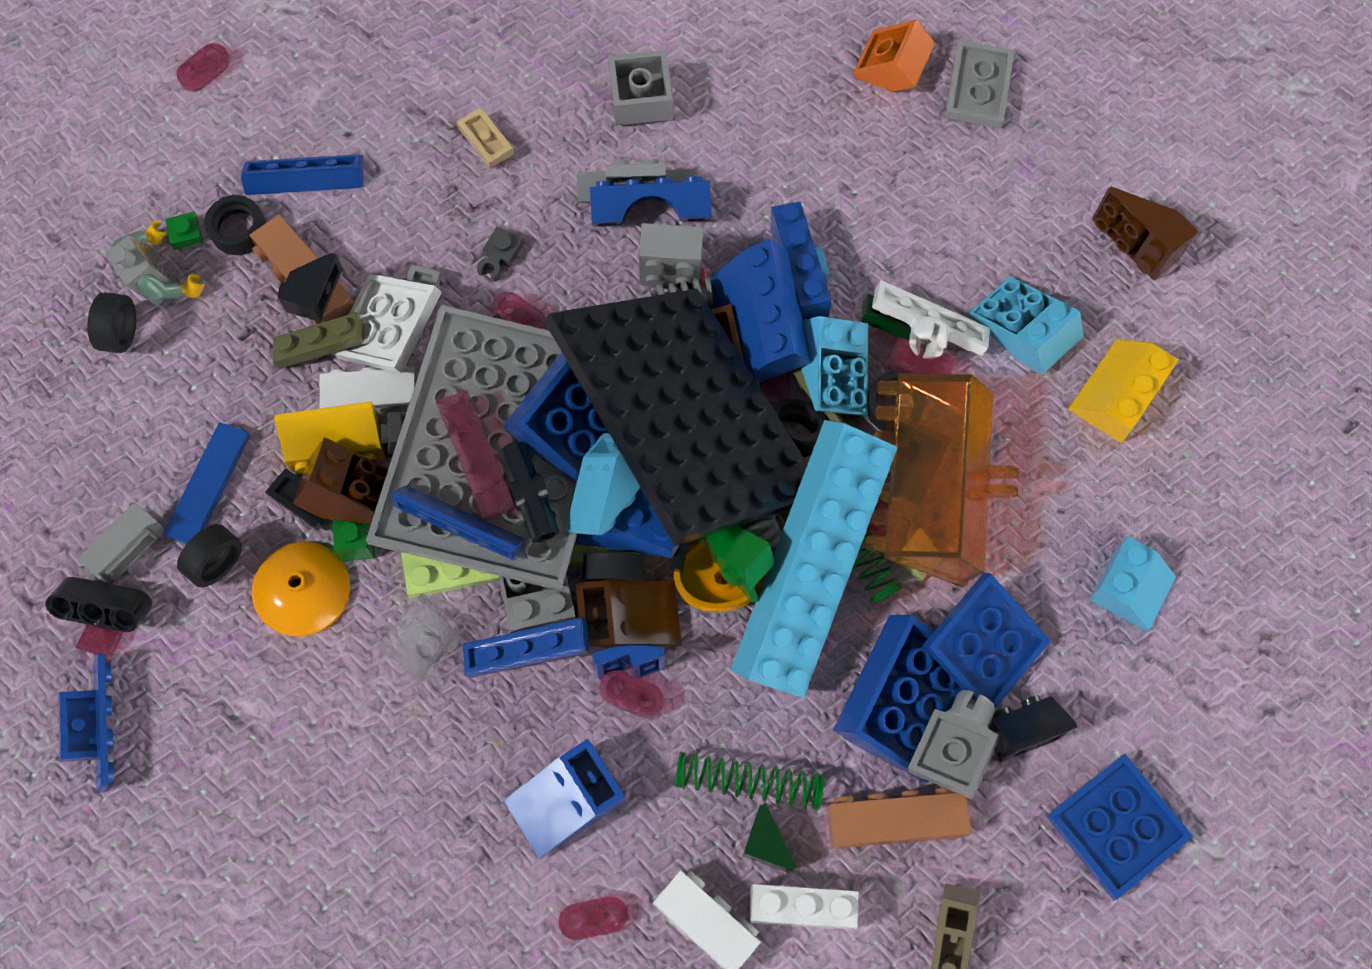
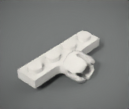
M880 280L875 288L872 308L885 315H890L904 321L910 326L909 345L915 355L918 356L920 348H922V357L924 359L939 357L942 355L943 349H946L947 341L981 356L988 349L989 327Z

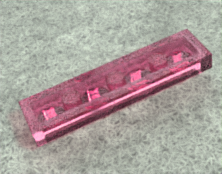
M465 390L437 400V408L483 522L515 510L468 391Z

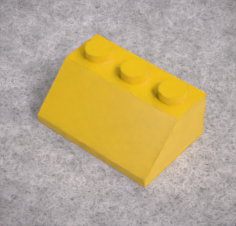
M1116 339L1068 410L1122 443L1132 431L1179 359L1150 342Z
M372 401L274 415L284 461L292 473L296 472L303 475L308 459L324 437L376 463L379 460L387 459L385 444L381 443L380 425L383 423Z

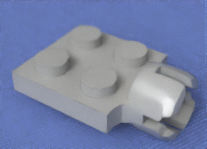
M962 690L957 694L950 710L947 712L934 710L908 766V772L973 800L999 741V734L989 730V724L995 713L994 703L981 694L977 701L971 699L974 694L973 691Z

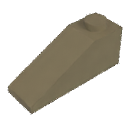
M945 883L931 969H968L980 891Z

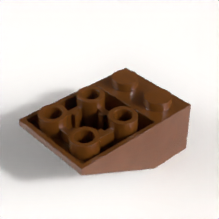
M1112 186L1107 189L1092 217L1097 228L1106 233L1116 243L1118 249L1126 253L1137 264L1139 270L1147 274L1153 281L1180 260L1199 232L1177 210Z
M324 437L308 459L293 505L323 519L371 524L388 468Z
M608 579L576 583L579 618L586 619L590 652L583 653L584 657L592 656V653L604 649L626 645H647L660 648L682 645L674 581Z

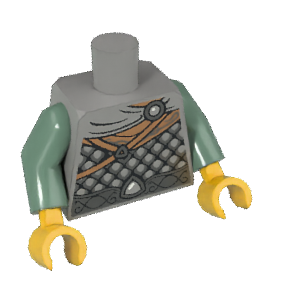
M152 221L145 233L137 231L115 240L112 248L106 253L107 259L124 284L156 306L166 299L179 298L183 294L196 299L204 289L205 284H198L200 276L196 274L188 275L183 285L176 282L155 250L148 244L149 242L153 245H159L168 233V231L160 232L157 230L161 225L160 221Z

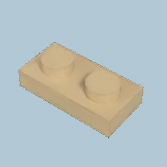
M481 107L456 121L458 129L489 169L514 155L513 147Z

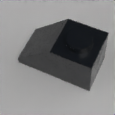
M329 253L289 272L286 281L281 283L278 290V299L287 313L321 322L343 270L337 254Z

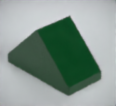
M765 803L760 805L757 810L742 856L789 873L796 868V865Z

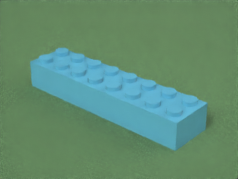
M824 420L774 552L775 565L765 576L758 595L759 601L755 603L730 669L731 671L748 680L804 698L898 448L897 446L845 423Z

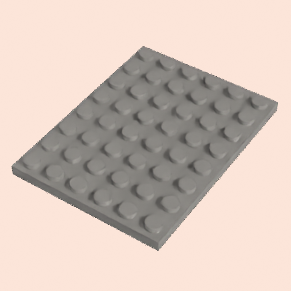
M440 306L366 538L367 544L559 591L563 590L578 534L568 533L565 530L577 483L528 449L535 470L541 474L550 499L548 502L560 530V534L542 543H533L524 524L522 514L516 510L508 488L509 481L498 456V450L502 449L505 445L515 441L519 442L503 427V424L561 353L550 331L449 306ZM403 486H409L519 535L525 539V542L516 560H510L395 508L391 497L392 492Z

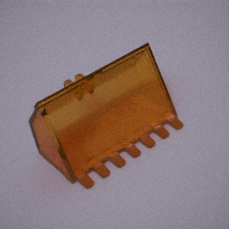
M898 373V380L879 381L877 384L879 394L897 396L896 406H877L875 410L877 419L895 421L894 431H876L873 435L898 447L889 472H891L890 483H884L879 498H889L888 510L874 509L869 522L871 524L887 525L886 536H867L865 538V548L871 551L885 552L886 559L963 588L968 585L969 581L983 574L985 570L988 498H1013L1018 496V488L1015 485L990 484V479L1017 478L1019 476V469L1016 466L990 465L993 392L972 374Z

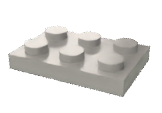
M958 40L944 118L1001 128L1004 122L1015 50Z

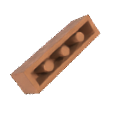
M279 214L250 234L255 244L251 248L262 263L266 261L270 263L272 267L269 270L280 284L286 281L290 271L318 259ZM339 282L336 284L321 322L312 320L315 325L348 315L353 307L354 301L352 296Z
M946 788L935 789V795L922 796L921 790L901 792V798L888 799V793L867 795L868 801L857 802L854 801V796L834 798V804H829L826 807L831 849L964 838L972 834L967 797Z

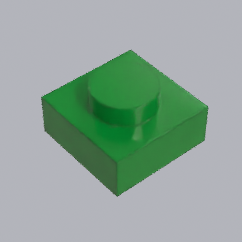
M195 212L165 219L170 245L174 250L204 243L199 220Z

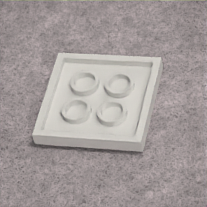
M369 274L349 314L357 312L362 318L363 344L331 353V355L337 359L402 374L442 292L434 285Z

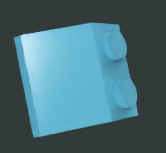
M1127 536L1115 548L1089 600L1148 632L1176 576L1157 551Z

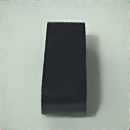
M67 577L49 595L45 601V606L48 612L58 619L122 632H131L137 628L152 609V601L145 592L138 589L78 577Z

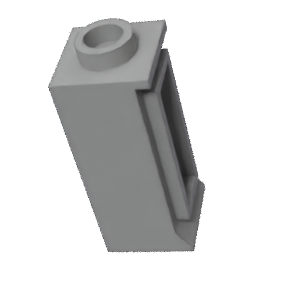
M134 502L77 558L86 567L82 573L91 581H102L111 584L110 582L113 579L116 581L158 538L156 537L157 535L164 533L165 528Z

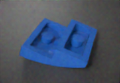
M626 645L592 653L594 667L599 680L629 668L634 680L665 669V653L663 648Z

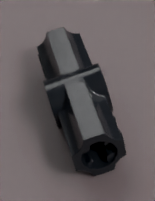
M515 441L505 445L502 449L498 450V456L508 478V488L516 510L521 512L524 524L533 543H542L560 534V530L548 502L550 499L541 474L536 472L533 460L524 441Z

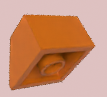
M917 19L873 30L853 75L857 79L892 92L913 88L919 81V77L929 59L935 42Z

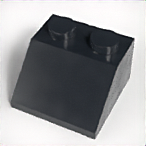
M1035 695L1020 702L1022 708L1012 712L1009 707L995 711L989 724V730L999 734V741L995 751L1000 763L1063 738L1078 728L1075 720L1052 696L1041 700L1039 695Z

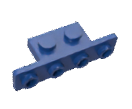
M105 653L97 654L93 662L94 691L60 692L58 695L59 762L96 760L97 793L105 792L108 788V783H113L114 763L108 762L107 749L113 748V729H107L106 717L112 715V696H106V683L111 682V663H105Z

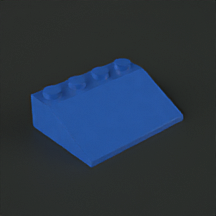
M767 239L741 251L710 278L714 308L731 304L733 307L745 365L755 381L760 383L812 363L787 249L773 240Z
M562 352L503 424V427L519 442L524 441L530 451L575 483L578 481L583 457L603 433H609Z
M889 615L833 731L862 750L910 774L908 766L934 710L937 709L944 712L950 710L957 694L963 689L922 646L934 630L912 615ZM910 774V775H912V776L918 778L919 780H921V781H923V782L929 783V781H927V780H925V779H922V778H920V777H918V776H915V775H913V774Z

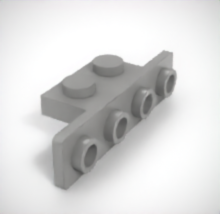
M657 159L642 160V164H630L628 160L612 161V165H605L606 171L577 173L578 201L580 203H589L590 187H595L598 181H613L614 185H626V180L642 179L643 184H654L657 178H673V182H685V177L695 176V171L693 169L666 170V163H659Z

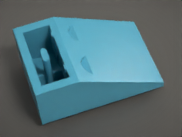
M1011 276L969 312L970 316L977 323L989 327L990 335L1019 362L1041 374L1046 372L1084 337L1079 310Z
M822 316L803 320L812 363L801 366V370L815 411L868 416V323Z
M603 433L583 457L565 529L568 533L602 535L608 532L615 525V518L623 509L633 503L636 498L635 494L640 489L638 482L609 433Z

